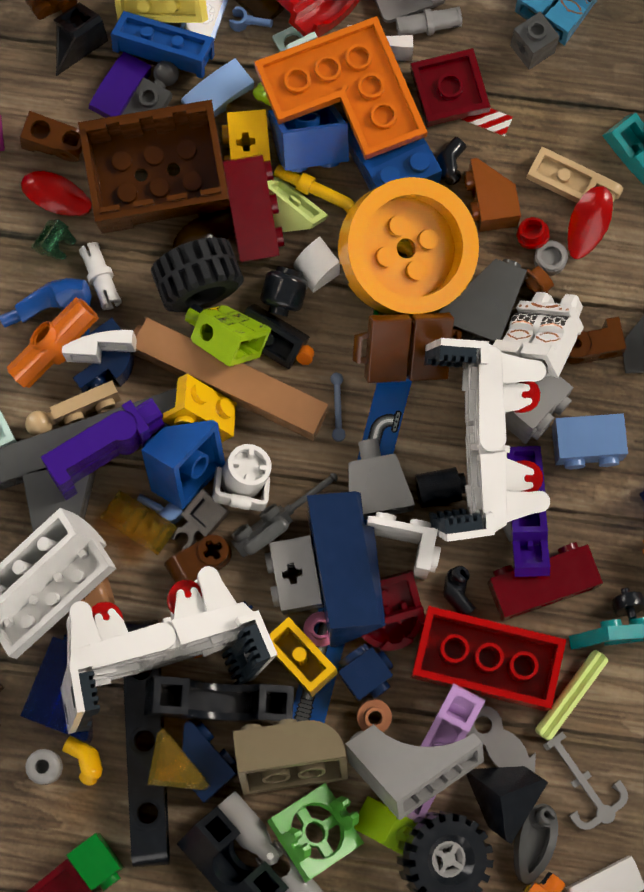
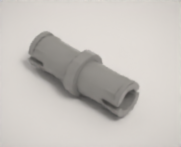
M459 6L431 11L429 8L424 9L423 13L396 17L398 36L420 33L433 35L437 30L462 27L461 9Z

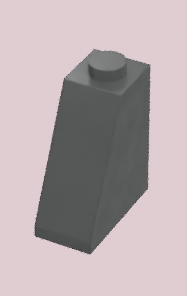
M495 259L468 284L460 296L445 306L439 313L450 312L454 317L453 329L462 331L461 339L489 341V344L493 345L496 339L501 340L527 270L522 269L521 265L513 260L503 259L501 261Z
M47 470L22 475L33 532L59 508L73 512L85 520L96 472L93 471L74 483L78 493L67 501Z

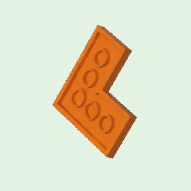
M377 16L254 61L256 72L279 125L341 102L365 160L427 137V129Z

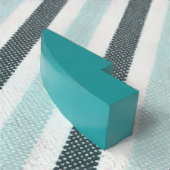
M635 112L624 117L602 136L627 168L644 185V123Z

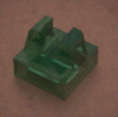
M59 219L49 220L31 248L41 255L64 260L67 255L60 251L58 243L65 241L69 245H74L76 239L68 230L69 226Z

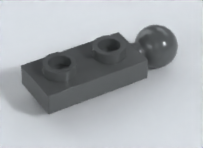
M169 61L157 63L153 71L154 82L143 77L121 115L167 107L173 95L165 88L176 83L179 78V69Z

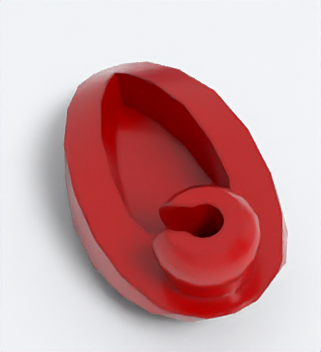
M34 171L25 175L22 179L21 188L23 193L35 205L46 211L64 216H83L91 211L92 203L88 196L73 182L53 172Z
M604 186L593 187L587 191L576 204L571 214L568 227V250L570 256L574 259H581L589 254L602 240L608 230L612 218L613 197Z

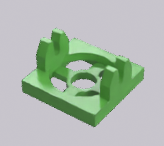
M326 783L267 820L305 883L364 844L354 828L359 823L358 812L348 813L346 808L351 803L349 798L340 796L336 799ZM320 806L328 810L331 816L323 821L312 818L305 807ZM295 815L302 824L300 829L291 828ZM308 824H316L321 828L323 837L319 843H313L307 838L305 829ZM338 825L340 828V841L337 849L333 852L327 842L328 830ZM311 848H317L323 859L309 857L311 856Z

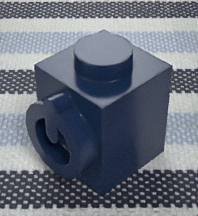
M364 644L338 663L342 668L338 671V675L358 703L370 694L375 699L391 687L388 681L393 677L390 670L394 666L382 650L376 653L373 647L369 649Z

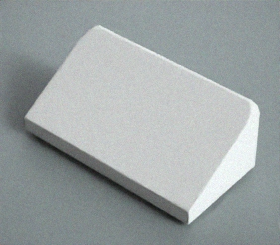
M626 856L565 888L567 892H640L644 890V883L633 857Z

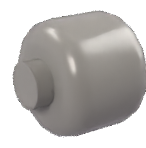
M47 749L36 750L31 753L26 761V774L34 783L40 785L52 784L61 776L63 770L62 760L54 751Z

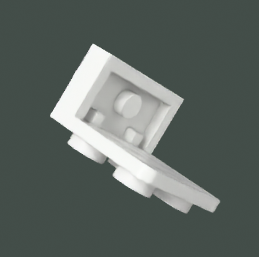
M377 512L376 516H368L367 525L374 527L375 536L419 544L413 571L414 578L426 580L429 572L435 573L441 547L435 546L438 529L430 528V522L418 519H411L410 523L396 521L397 516L383 512Z

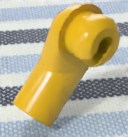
M69 736L62 751L78 759L81 771L79 780L84 785L91 786L96 784L103 771L99 752L94 747Z

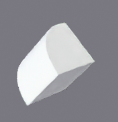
M320 236L309 244L294 262V269L303 272L302 278L307 281L308 287L313 293L340 275L339 260Z

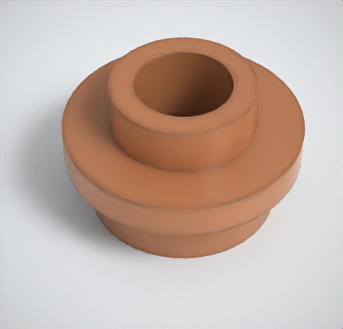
M370 699L362 703L358 708L356 716L359 727L365 731L372 726L373 723H370L368 719L369 714L373 711H378L381 718L374 725L380 731H386L392 721V713L388 705L378 699Z

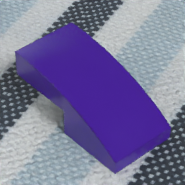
M123 52L95 92L89 103V109L105 118L121 115L143 77L148 79L151 75L152 66Z

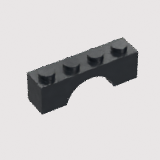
M153 676L146 680L144 716L276 725L280 720L293 719L294 686L215 684L194 681L190 678Z

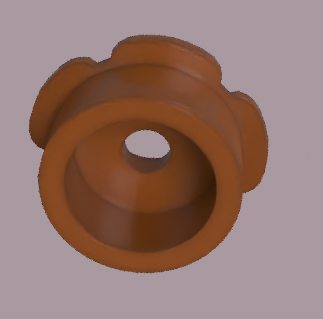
M537 265L531 271L527 269V279L524 280V283L534 295L536 292L548 293L554 287L553 281L540 266Z

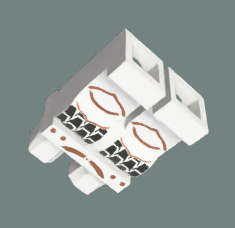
M536 292L531 301L520 300L516 307L518 312L513 315L503 340L496 339L492 346L500 349L502 353L541 362L545 360L548 366L546 367L545 376L559 378L577 336L581 334L584 328L579 318L583 306L578 296L565 294L560 304H557L548 293Z

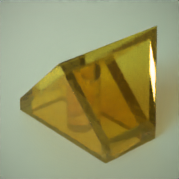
M165 729L159 731L156 737L147 785L204 791L211 787L210 783Z

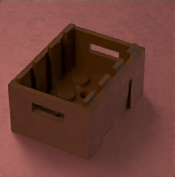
M212 100L78 122L94 219L102 234L133 229L134 225L195 214L201 217L217 211L231 210ZM172 164L180 167V172L175 176L167 172L168 167ZM138 170H145L148 173L146 180L138 181L135 178L136 172Z

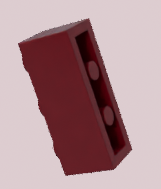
M262 154L223 160L240 262L279 256L278 247L285 245L282 227H275L273 214H278L279 209L276 193L269 194L267 181L273 180L270 160L264 161Z
M577 542L557 549L559 554L549 558L550 576L515 577L512 565L493 571L494 577L490 578L487 584L501 621L517 617L601 586L603 581L589 545L578 547Z

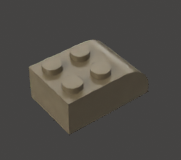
M283 719L278 721L276 725L262 727L259 724H249L241 727L240 730L233 731L237 772L243 795L348 780L344 743L340 735L331 726L315 720L297 722L296 719Z

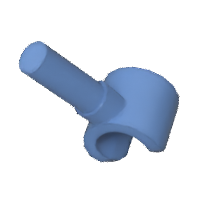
M241 6L235 7L232 13L233 16L243 19L240 21L229 20L230 28L236 32L243 31L248 25L269 28L273 25L272 19L247 15L246 10Z
M142 494L137 498V502L154 510L170 525H175L182 518L181 513L183 511L170 502L163 507Z

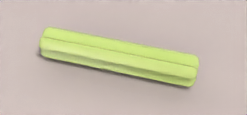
M593 650L553 703L552 709L545 714L535 728L539 736L547 741L555 736L608 663V658L597 650Z

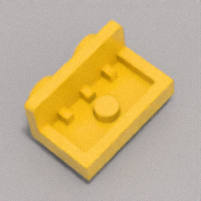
M185 374L179 377L177 381L175 407L164 412L162 420L170 426L214 420L219 426L221 442H224L234 437L236 402L191 375Z

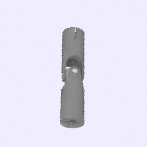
M236 791L218 805L219 809L241 833L235 840L242 848L258 855L256 857L258 866L264 861L269 866L274 865L283 853L289 859L290 871L287 875L280 877L289 887L285 892H324L313 878L305 883L281 843L274 840V843L271 842L266 825Z

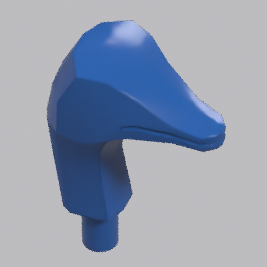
M73 278L48 282L17 303L14 310L0 315L1 323L5 328L20 321L26 323L46 309H65L76 297L81 298L90 306L92 298L90 286L86 280ZM88 329L81 337L87 336L90 333V329Z

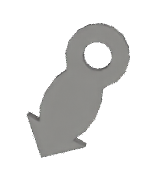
M482 706L477 718L487 717L491 721V730L485 734L479 733L475 728L474 722L467 736L474 733L483 742L488 756L497 767L525 766L535 773L536 752L529 757L521 740L503 728L502 718L499 713L492 707Z

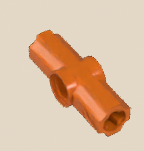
M76 297L52 322L45 321L35 329L31 335L30 344L7 366L8 373L22 387L30 388L53 364L60 365L66 361L62 354V346L80 338L99 319L97 313L84 300Z

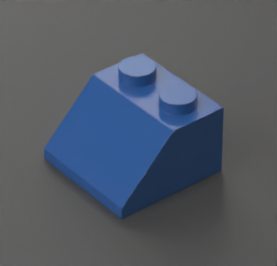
M334 105L280 125L273 110H268L277 157L285 171L303 172L308 167L314 166L330 168L338 166L341 162L349 161L348 124Z
M214 420L163 427L154 437L149 438L141 449L151 491L181 510L212 480L216 467L223 468L225 464L219 426Z

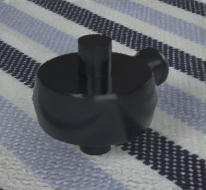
M629 588L621 589V594L612 600L613 610L618 616H628L629 620L636 619V613L644 609V597L641 592H630Z

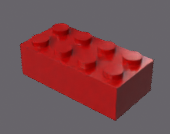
M428 606L411 678L449 688L454 683L473 694L547 712L552 709L567 639Z

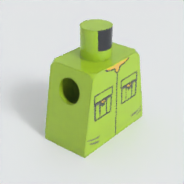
M193 304L185 315V321L195 327L191 335L192 342L229 367L260 358L272 329L225 305L203 309L197 304Z

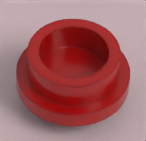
M530 217L521 222L516 235L518 243L522 247L537 249L548 242L550 231L548 225L541 219Z

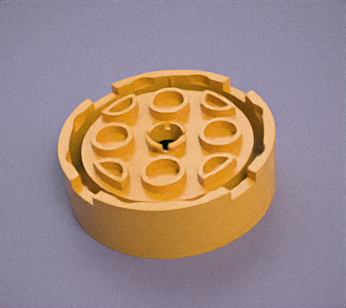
M416 177L389 181L363 195L347 213L338 239V258L349 282L347 284L361 301L384 314H408L412 316V314L429 313L447 306L460 296L468 286L474 275L479 256L477 228L466 205L447 187L432 180ZM400 240H408L412 246L413 254L407 259L402 258L397 252V244Z

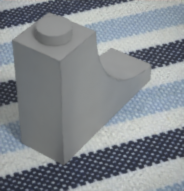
M373 724L365 731L355 733L345 743L348 763L399 821L484 762L483 742L474 733L451 744L422 747L397 741L384 734Z

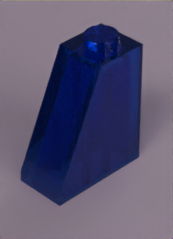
M64 634L62 640L52 637L20 716L68 734L61 695V686L67 667L66 634ZM92 716L89 720L92 722L90 730L68 735L91 743L93 738Z

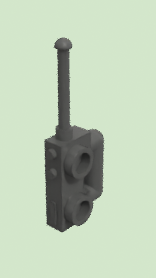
M330 473L328 478L291 505L288 504L283 508L281 505L272 504L266 507L259 514L261 519L251 527L248 524L242 525L232 533L233 540L231 543L243 558L248 554H255L289 528V524L293 522L290 515L294 513V510L307 502V495H316L332 482H336L338 480L337 475Z

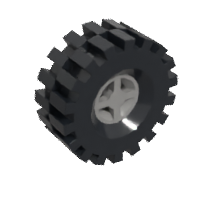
M440 811V813H426V818H416L413 821L416 826L405 829L403 833L408 838L406 842L399 841L398 848L403 849V856H397V864L402 865L404 870L399 871L401 879L409 882L406 886L410 891H483L478 885L480 882L488 883L491 876L485 874L486 867L493 868L494 860L487 859V853H493L491 844L484 842L488 835L484 830L477 829L478 823L460 814Z

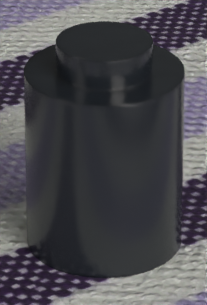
M456 467L415 475L421 508L462 501V493H465L467 482L464 472L458 473Z

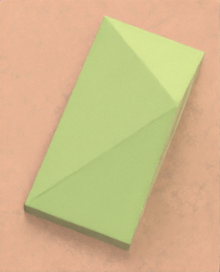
M277 177L267 181L269 194L276 193L279 209L278 214H273L275 227H282V232L311 229L325 221L328 217V214L299 191L295 190L288 182Z

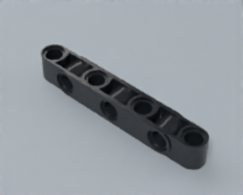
M158 619L124 621L128 632L157 624ZM161 667L151 670L149 677L144 680H137L134 675L123 677L130 843L133 867L170 864L164 717L144 716L146 680L153 676H162ZM143 732H151L154 735V745L148 751H141L137 746V738ZM146 803L154 804L158 810V817L150 824L143 822L140 817V810Z

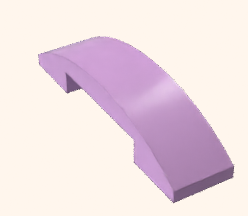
M453 683L421 746H442L466 738L485 700ZM436 795L406 817L412 820L418 817L425 818Z

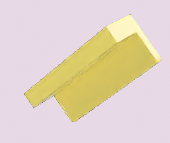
M114 0L117 20H119L123 11L163 23H203L208 20L206 0Z

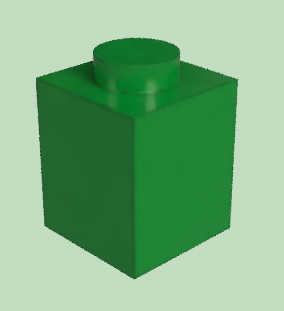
M101 833L93 834L66 855L91 891L101 887L104 892L121 879L118 872L125 868Z

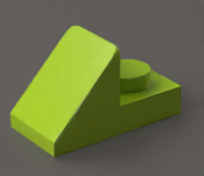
M367 796L358 813L359 823L354 826L355 830L403 856V849H399L398 844L399 841L406 842L408 836L403 832L407 827L414 828L416 826L413 822L414 820L404 817L399 821L385 804Z

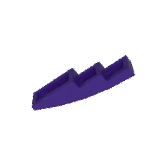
M541 446L510 447V453H507L508 459L515 462L520 460L534 462L543 473ZM544 473L542 486L538 490L545 492ZM546 511L510 521L514 576H550Z

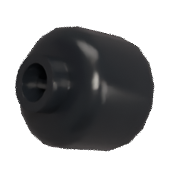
M277 266L276 271L267 272L260 299L264 304L270 305L268 312L288 317L289 311L296 312L301 310L308 287L307 281L302 278L303 272Z

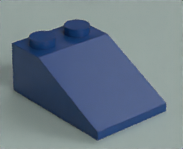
M347 123L349 152L370 191L389 181L408 177L424 178L440 184L442 169L424 138L365 160L350 123Z

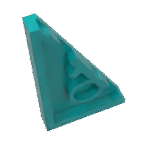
M644 617L628 620L629 625H622L621 619L601 621V628L569 636L571 650H576L604 643L605 646L644 642Z

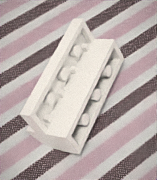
M59 508L0 563V643L8 657L15 659L20 657L64 617L75 602L81 601L116 569L104 550L107 544L89 523L73 512Z

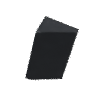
M256 304L247 307L244 315L272 328L262 354L290 369L296 361V355L303 345L307 344L310 337Z

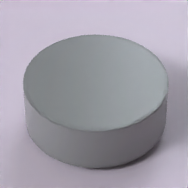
M553 240L537 248L534 255L535 267L537 265L540 266L549 276L559 274L565 268L568 261L566 248L561 243Z

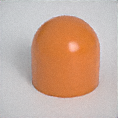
M303 345L296 355V360L302 365L311 364L314 357L313 348L309 345Z

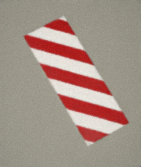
M490 108V112L462 118V120L505 136L513 117Z

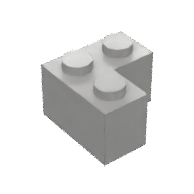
M545 376L542 380L535 382L539 386L541 394L538 405L532 411L526 413L511 411L505 414L506 428L524 444L532 437L538 440L550 427L549 424L555 418L552 414L555 412L560 416L572 402L568 396L573 387L562 377Z

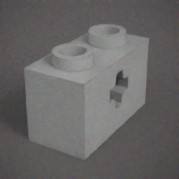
M311 536L269 543L271 552L265 553L268 574H275L277 586L270 587L274 607H280L283 615L324 608ZM295 568L297 573H302L301 576L297 577L296 584H291L287 578L284 579L285 576L290 574L289 569Z

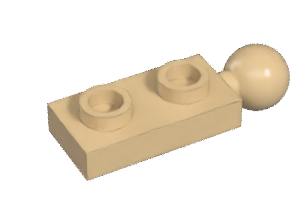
M113 380L49 407L51 412L46 413L38 410L30 413L26 418L25 427L30 435L36 436L51 431L52 426L55 424L61 427L85 419L84 416L96 411L98 414L110 411L116 406V402L121 401V398Z

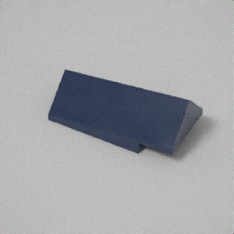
M357 491L307 495L308 521L330 647L334 648L386 626L374 527L364 524L361 493Z

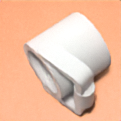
M243 444L236 447L230 453L223 468L216 467L213 500L216 503L228 505L229 507L263 511L269 500V475L272 469L268 454L261 447L253 444ZM262 489L261 500L254 499Z

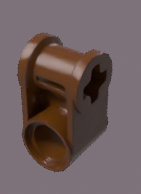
M208 535L189 548L170 557L164 563V566L175 583L181 580L195 581L199 571L204 567L210 566L219 571L228 565L232 558V550L230 545L221 536ZM212 545L221 548L219 550L221 555L219 559H215L212 556L207 557L211 554L209 547Z

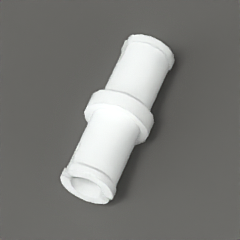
M87 243L89 251L83 245L79 249V253L89 273L87 275L88 282L94 286L101 303V308L103 310L113 309L111 302H114L116 307L122 303L112 280L114 276L111 267L106 265L99 243Z

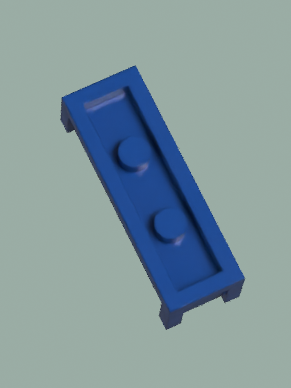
M123 11L111 32L113 52L119 53L122 51L158 63L160 61H169L178 69L194 73L196 77L202 79L205 75L207 62L215 56L213 37Z

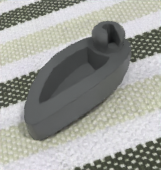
M538 804L533 807L515 837V874L517 879L525 884H530L536 880L545 870L556 847L558 837L557 815L554 809L547 804Z

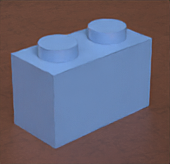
M624 413L556 418L552 424L555 465H565V469H580L585 467V463L599 462V467L617 466L619 461H623L628 454Z

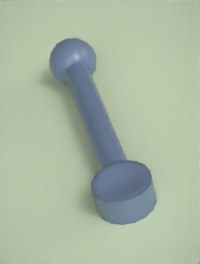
M336 372L330 377L331 383L334 384L335 429L332 432V438L336 442H341L345 439L346 435L344 429H342L340 384L343 382V376Z

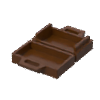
M450 312L412 314L411 317L408 314L370 315L368 331L354 335L352 360L358 364H365L364 378L368 383L406 381L407 377L410 381L448 379L449 367L432 366V364L424 365L426 344L440 338L452 339L453 335H455L454 339H461L462 331L453 329L454 317ZM367 339L366 356L361 357L362 340Z

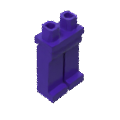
M152 398L136 407L131 400L127 401L122 405L123 411H117L41 456L49 475L66 501L78 493L74 483L120 454H132L139 448L140 444L144 447L153 433L165 427L162 420L163 414Z

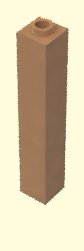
M146 318L142 326L137 325L134 330L137 339L135 356L179 377L189 374L236 402L237 405L314 442L329 412L327 403L243 363L229 367L193 343L191 338L150 318Z

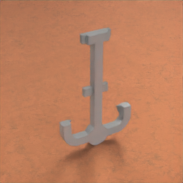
M563 731L543 744L546 751L554 746L576 778L570 782L572 786L576 788L581 785L597 808L596 817L589 822L581 821L578 811L569 815L572 822L578 828L584 830L592 829L600 823L609 824L613 822L616 816L615 812L621 809L628 800L627 789L621 780L614 783L611 787L620 793L619 800L611 806L604 805L587 781L592 777L589 771L582 774L560 743L566 738Z

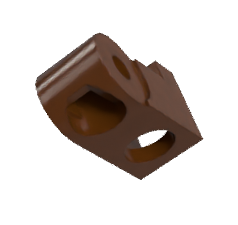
M29 111L20 135L21 148L31 152L36 150L49 155H55L70 162H78L82 152L79 129Z
M619 316L607 318L603 324V329L588 332L582 331L577 336L566 362L569 364H582L623 356L626 344Z

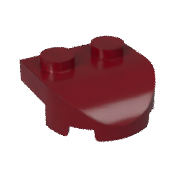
M412 570L380 578L386 626L361 636L367 643L380 650L394 651L408 646L414 641L421 626L424 624V608L421 605Z

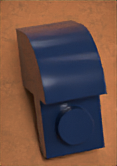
M110 318L88 335L121 329L114 319ZM102 351L101 364L92 363L74 376L73 379L82 393L109 382L108 380L111 377L121 387L132 373L134 366L133 352Z

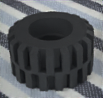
M202 238L184 243L165 253L151 267V273L162 303L169 312H187L193 304H197L202 308L214 305L233 294L244 281L231 244L225 238Z

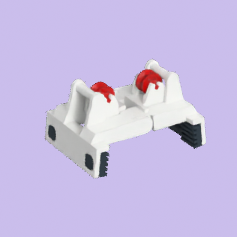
M440 338L426 344L424 365L432 364V366H454L459 368L463 364V368H465L463 369L462 391H465V441L468 485H465L467 509L459 508V510L451 509V511L444 510V512L436 511L437 514L429 512L431 528L438 529L437 536L447 542L491 536L506 526L509 521L546 511L550 505V498L547 493L538 491L543 482V473L540 467L528 460L515 462L508 459L507 453H510V446L505 445L507 439L505 414L511 411L526 413L532 411L538 405L541 392L535 382L545 377V365L538 360H529L502 353L500 349L490 345L489 341Z
M210 566L204 567L199 571L197 580H181L171 587L167 596V605L171 611V617L163 618L161 623L128 632L121 610L113 603L100 602L91 608L84 601L75 602L70 608L69 617L66 621L67 667L61 686L68 734L90 730L92 722L89 720L92 715L98 714L100 710V704L97 705L99 701L98 696H96L97 688L94 687L111 684L112 680L135 675L142 671L157 669L202 654L203 657H206L218 651L226 650L222 654V658L228 657L225 665L231 664L228 672L234 671L231 676L232 680L237 679L234 685H242L254 680L278 655L259 610L253 612L244 602L236 603L221 580L218 571Z

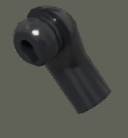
M454 137L436 158L442 169L441 180H445L447 185H455L461 179V172L457 170L456 159L467 146L458 137Z
M456 566L446 574L443 595L457 613L469 615L476 609L465 596L467 580H469L470 574L464 566Z

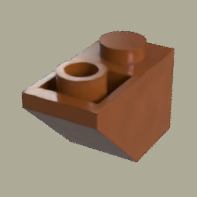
M478 158L470 159L469 169L464 171V183L466 191L472 190L474 202H469V210L474 222L477 221L479 232L518 227L521 212L516 184Z

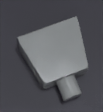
M378 439L360 441L358 446L361 460L348 463L349 492L357 491L361 493L364 520H368V516H376L377 512L395 515L414 511V499L396 454L381 456Z

